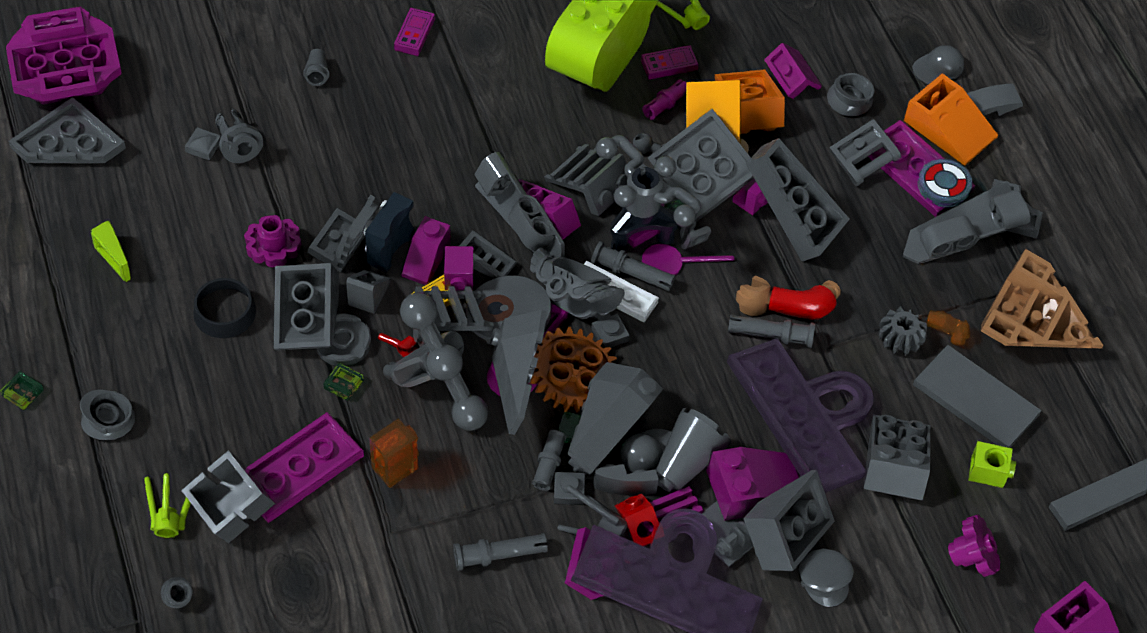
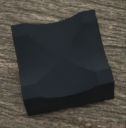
M394 192L388 201L384 200L374 220L368 221L364 229L368 265L387 273L391 268V261L395 251L414 236L415 229L409 218V212L414 207L413 200Z

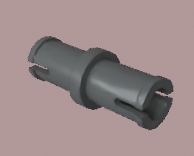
M550 430L544 450L539 453L537 459L539 465L532 481V485L539 490H550L555 470L560 467V454L567 438L561 431Z

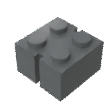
M228 450L207 468L222 482L217 484L202 472L181 491L214 534L229 544L250 526L246 522L249 518L256 521L275 502L245 464Z

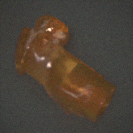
M930 310L927 326L950 335L952 334L951 343L963 346L966 343V339L970 338L971 333L967 320L965 319L964 322L959 319L957 320L942 310Z

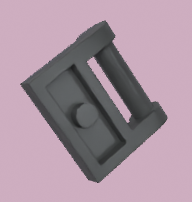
M874 119L829 147L830 153L845 170L855 186L863 183L864 178L891 161L896 162L902 157L897 147ZM883 147L886 150L885 153L858 170L855 168L854 165Z

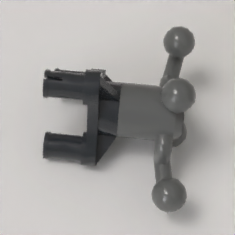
M616 135L612 138H601L596 144V152L600 157L604 159L614 157L618 146H620L632 159L624 168L625 175L628 177L627 184L619 186L613 195L616 204L623 207V209L611 222V248H615L617 251H627L629 237L644 230H659L657 236L658 243L673 244L674 233L678 225L682 227L692 225L696 214L701 209L700 201L680 187H670L663 181V178L671 177L675 173L677 167L674 159L669 156H662L657 159L654 169L643 164V155L625 136ZM674 198L686 204L678 206L675 211L661 206V204H666Z

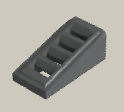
M474 230L471 231L460 245L473 246V249L476 250L473 253V269L492 279L508 276L517 264L514 259ZM481 253L485 254L483 259L479 257ZM490 258L495 260L492 265L487 263ZM500 263H502L505 266L499 272L496 268Z

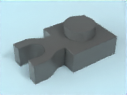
M596 313L589 317L594 321L592 322L591 329L597 340H603L602 348H612L629 342V333L618 314L611 316L608 313L602 316Z

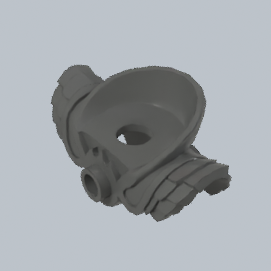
M542 247L533 253L530 271L536 274V278L541 283H544L546 293L552 303L579 319H587L596 313L603 316L610 311H614L622 302L625 295L624 289L609 286L612 279L605 274L569 258H553Z

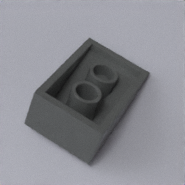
M331 263L275 266L274 350L332 347L339 303V272Z
M817 470L809 471L762 499L744 517L746 529L751 537L755 554L759 559L762 570L793 571L835 521Z

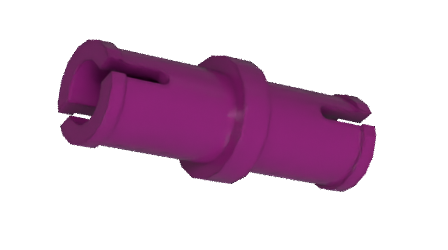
M679 79L668 89L659 91L653 100L642 107L644 115L653 120L664 110L673 108L676 101L686 95V82H682V79Z

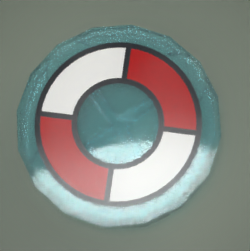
M932 160L924 165L919 173L918 189L925 199L928 197L937 206H957L963 203L964 199L969 196L972 189V177L964 166L953 160Z

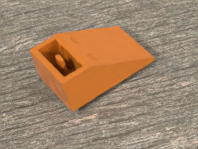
M943 73L908 103L904 122L964 166L998 137L996 131L966 91Z

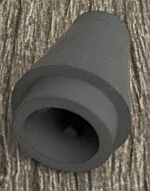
M313 49L310 52L303 71L304 78L312 86H321L329 78L325 52L321 49Z

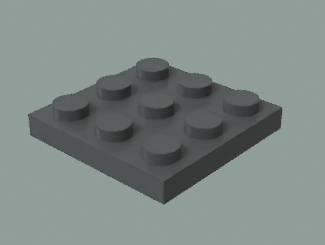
M713 109L709 110L648 157L653 166L657 159L662 156H669L674 159L677 167L675 173L671 177L663 179L670 187H680L700 201L701 209L696 214V222L754 179L746 165L751 157Z

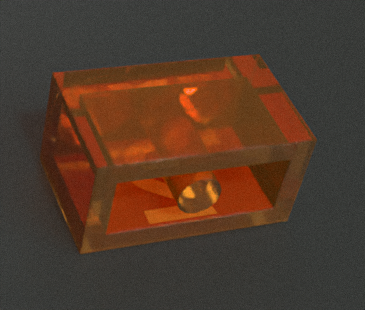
M399 418L369 437L372 469L389 488L418 469V436L411 426H405Z

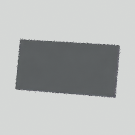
M949 345L937 355L913 383L916 388L998 446L1011 448L1041 413L1038 407Z

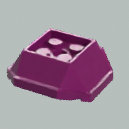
M82 7L28 15L22 22V27L14 34L6 46L14 93L29 97L42 105L66 101L72 97L77 99L102 94L110 82L122 74L112 28L91 16Z

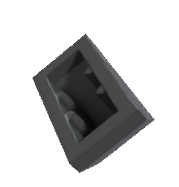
M368 270L349 276L346 282L348 305L375 314L390 285L391 278Z

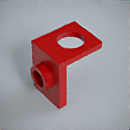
M643 494L629 497L615 505L617 512L626 521L637 549L664 537L653 505ZM644 521H649L653 524V531L647 537H641L637 533L639 524Z

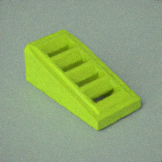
M105 221L91 230L94 248L116 273L127 282L131 279L128 261L110 221Z

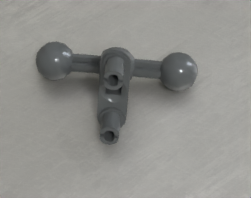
M415 292L408 295L401 303L399 310L401 319L408 327L419 330L425 344L399 361L390 362V365L386 364L383 368L384 376L401 387L416 386L435 378L444 381L455 401L451 414L456 425L465 431L481 428L487 421L489 411L487 404L481 397L470 394L460 374L463 366L462 354L464 351V342L461 335L456 331L439 333L434 323L438 312L436 302L424 292Z

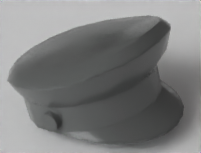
M857 73L841 74L829 88L827 100L833 110L840 115H862L872 107L874 87L869 79Z
M92 390L86 393L80 401V410L82 412L81 426L84 432L92 438L98 440L120 438L128 433L135 423V412L130 401L116 391Z
M825 548L809 552L799 564L801 585L818 604L833 607L841 604L846 599L849 583L854 572L852 564L843 554Z

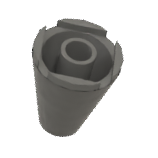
M683 408L656 468L659 479L658 486L667 492H671V490L679 491L708 466L714 451L725 450L729 447L731 440L728 434L725 432L721 436L716 431L719 425L704 414L693 409L687 413L686 408Z

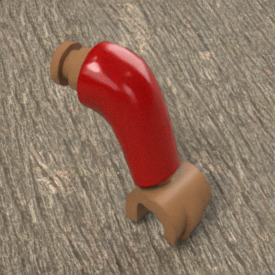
M755 275L752 278L751 286H740V290L736 294V301L739 303L740 311L749 316L762 315L766 312L769 305V310L812 320L820 319L835 309L836 299L840 296L841 290L837 283L828 280L822 286L816 285L805 291L775 286L770 291V284L763 278Z

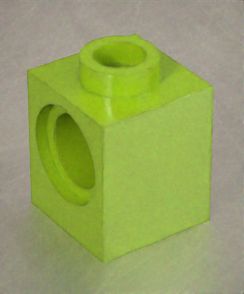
M977 441L971 456L968 481L1003 488L1007 478H1013L1016 461L1011 460L1013 449Z

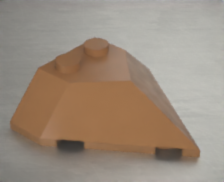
M1025 249L981 324V332L1005 346L1098 349L1103 347L1098 337L1094 338L1088 329L1087 324L1089 322L1065 286L1061 287L1054 276L1056 271L1052 265Z

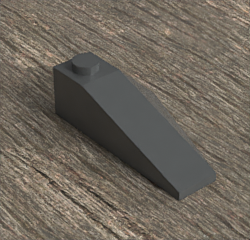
M545 310L505 318L500 328L493 330L490 344L494 345L492 360L509 434L515 435L525 417L532 387L529 382L538 358L534 356L538 344L542 343L547 316V311Z

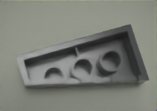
M779 138L761 146L746 163L801 261L820 256L850 218Z

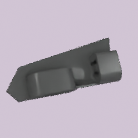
M495 152L485 157L474 174L478 180V183L475 185L478 191L518 234L523 244L532 250L533 253L542 247L553 258L565 257V243L538 200L533 196L527 195L503 154Z
M1005 181L911 229L903 257L916 264H921L969 249L979 239L1028 225L1030 223L1029 210L1019 191H1012L1009 182Z

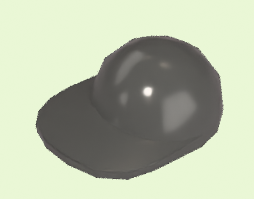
M950 45L938 46L930 53L916 60L912 66V72L921 83L927 86L942 73L951 80H955L964 70V57L958 49Z
M652 429L631 435L620 448L619 458L621 463L630 472L640 469L647 471L655 470L672 432L665 429Z

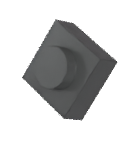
M555 472L554 504L584 505V502L567 491L566 487L571 485L584 494L585 473Z

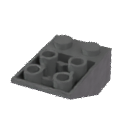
M873 414L864 473V489L923 500L930 474V425L917 420L906 421L896 419L890 415L880 416Z

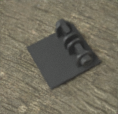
M717 501L686 526L728 567L754 547L749 532L746 529L744 518L724 521Z

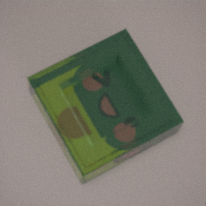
M338 363L323 383V387L325 390L349 401L364 381V376Z
M19 371L0 390V393L4 398L25 410L44 389L42 384Z

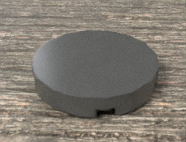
M337 314L332 347L316 348V352L322 360L330 365L341 367L354 365L363 360L369 353L372 344L370 328L355 315Z

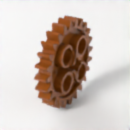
M568 327L564 334L560 328H557L554 334L547 331L542 343L538 344L534 356L538 358L537 366L534 369L530 383L538 384L535 390L536 393L543 391L546 393L544 401L551 398L554 400V408L561 403L564 404L565 412L572 406L576 414H579L583 402L587 399L590 380L606 362L615 363L617 357L608 356L611 348H602V339L596 342L593 341V333L585 337L583 336L582 329H579L577 334H573L571 327Z

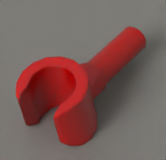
M380 333L378 336L379 340L397 348L402 357L417 349L414 347L416 342L411 336L406 337L402 341Z

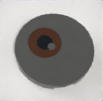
M503 276L492 279L475 290L481 292V299H476L484 322H493L494 329H499L505 318L538 310L547 311L545 329L550 322L552 314L550 298L546 290L532 279L521 276ZM467 307L466 315L468 323H474ZM493 330L472 331L486 340L487 344H490Z

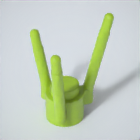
M690 0L692 4L688 5L684 10L685 17H682L660 1L656 4L680 21L686 29L692 26L694 30H699L707 25L710 20V16L698 0Z
M165 473L163 476L162 508L158 510V513L156 511L150 477L147 476L144 479L151 516V530L154 531L156 536L163 538L175 537L179 534V530L185 529V519L191 502L186 497L180 516L175 508L169 507L170 475L168 473Z

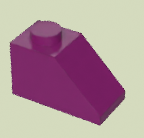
M426 216L423 218L412 238L402 277L423 285L429 284L445 256V246L451 245L450 225Z

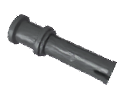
M602 241L598 242L591 258L592 264H600L610 268L612 273H626L668 292L676 277L674 274L628 257V253L624 250L617 251L607 247Z
M730 314L728 332L780 339L781 342L787 345L789 342L806 344L807 348H812L815 323L810 325L792 323V320L789 319L784 320L783 323Z
M541 533L539 535L490 543L487 540L480 539L478 543L462 546L459 543L453 544V552L457 571L463 570L465 566L482 564L485 567L491 564L492 560L541 552L546 553L548 550L547 545L543 543L547 542L544 533Z

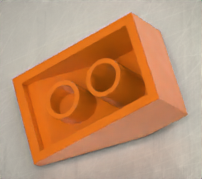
M766 70L715 74V81L740 80L741 134L749 133L750 130L773 131L776 128L784 127L785 97Z

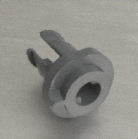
M236 109L231 110L235 119L234 125L231 127L228 126L222 113H219L215 119V124L222 135L219 148L224 158L232 163H244L255 158L263 146V138L259 130L246 124Z

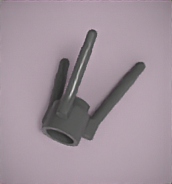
M571 485L566 487L567 491L603 516L598 525V529L602 533L595 534L606 541L622 538L627 528V523L622 517L612 513L589 495H584ZM558 525V530L574 535L577 534L579 529Z

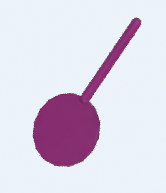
M667 244L652 245L642 255L643 263L674 275L678 274L681 270L682 262L733 261L735 259L734 256L682 257L676 248Z

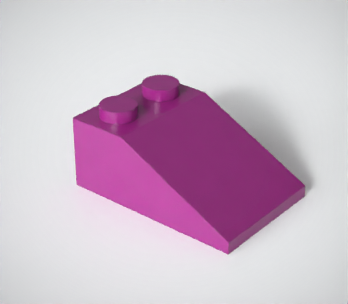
M746 447L714 451L706 469L724 521L744 518L759 501L799 478L789 453Z

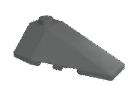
M606 362L590 380L587 399L583 402L581 408L583 412L580 422L575 428L568 455L587 473L591 474L663 390L641 368Z

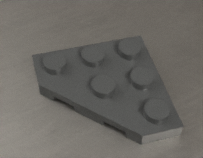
M73 97L8 141L10 148L27 163H106L126 149L125 142Z

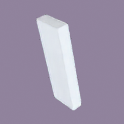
M588 261L584 263V265L610 277L612 281L609 286L624 289L625 295L617 309L642 322L647 320L658 304L659 297Z

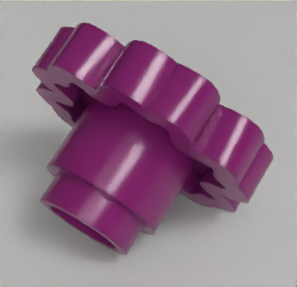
M277 215L261 217L259 224H250L248 231L244 235L247 255L255 263L265 261L268 267L285 265L287 258H296L298 251L302 247L299 227L291 219L281 220Z
M979 514L963 520V536L955 538L954 542L948 544L949 554L953 563L956 566L963 565L964 567L975 564L978 572L984 577L1000 571V558L996 552L997 544L991 530L987 528L985 520Z

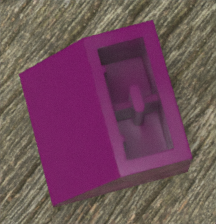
M1086 581L1044 612L1033 630L1035 633H1119L1108 603Z

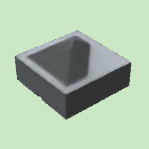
M197 127L184 146L185 152L210 161L219 147L221 135Z

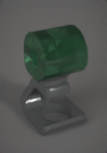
M676 198L664 204V207L675 211L678 206L686 204ZM696 221L687 227L680 226L681 248L687 249L707 241L711 228L705 226L694 231L697 224Z

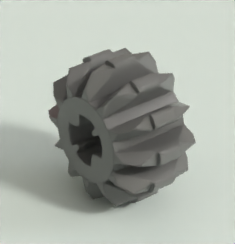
M901 306L896 312L890 309L886 317H883L880 321L879 339L884 340V348L892 347L894 354L901 350L906 356L910 350L917 352L920 345L925 343L927 323L922 322V314L914 315L912 308L908 312L904 311Z

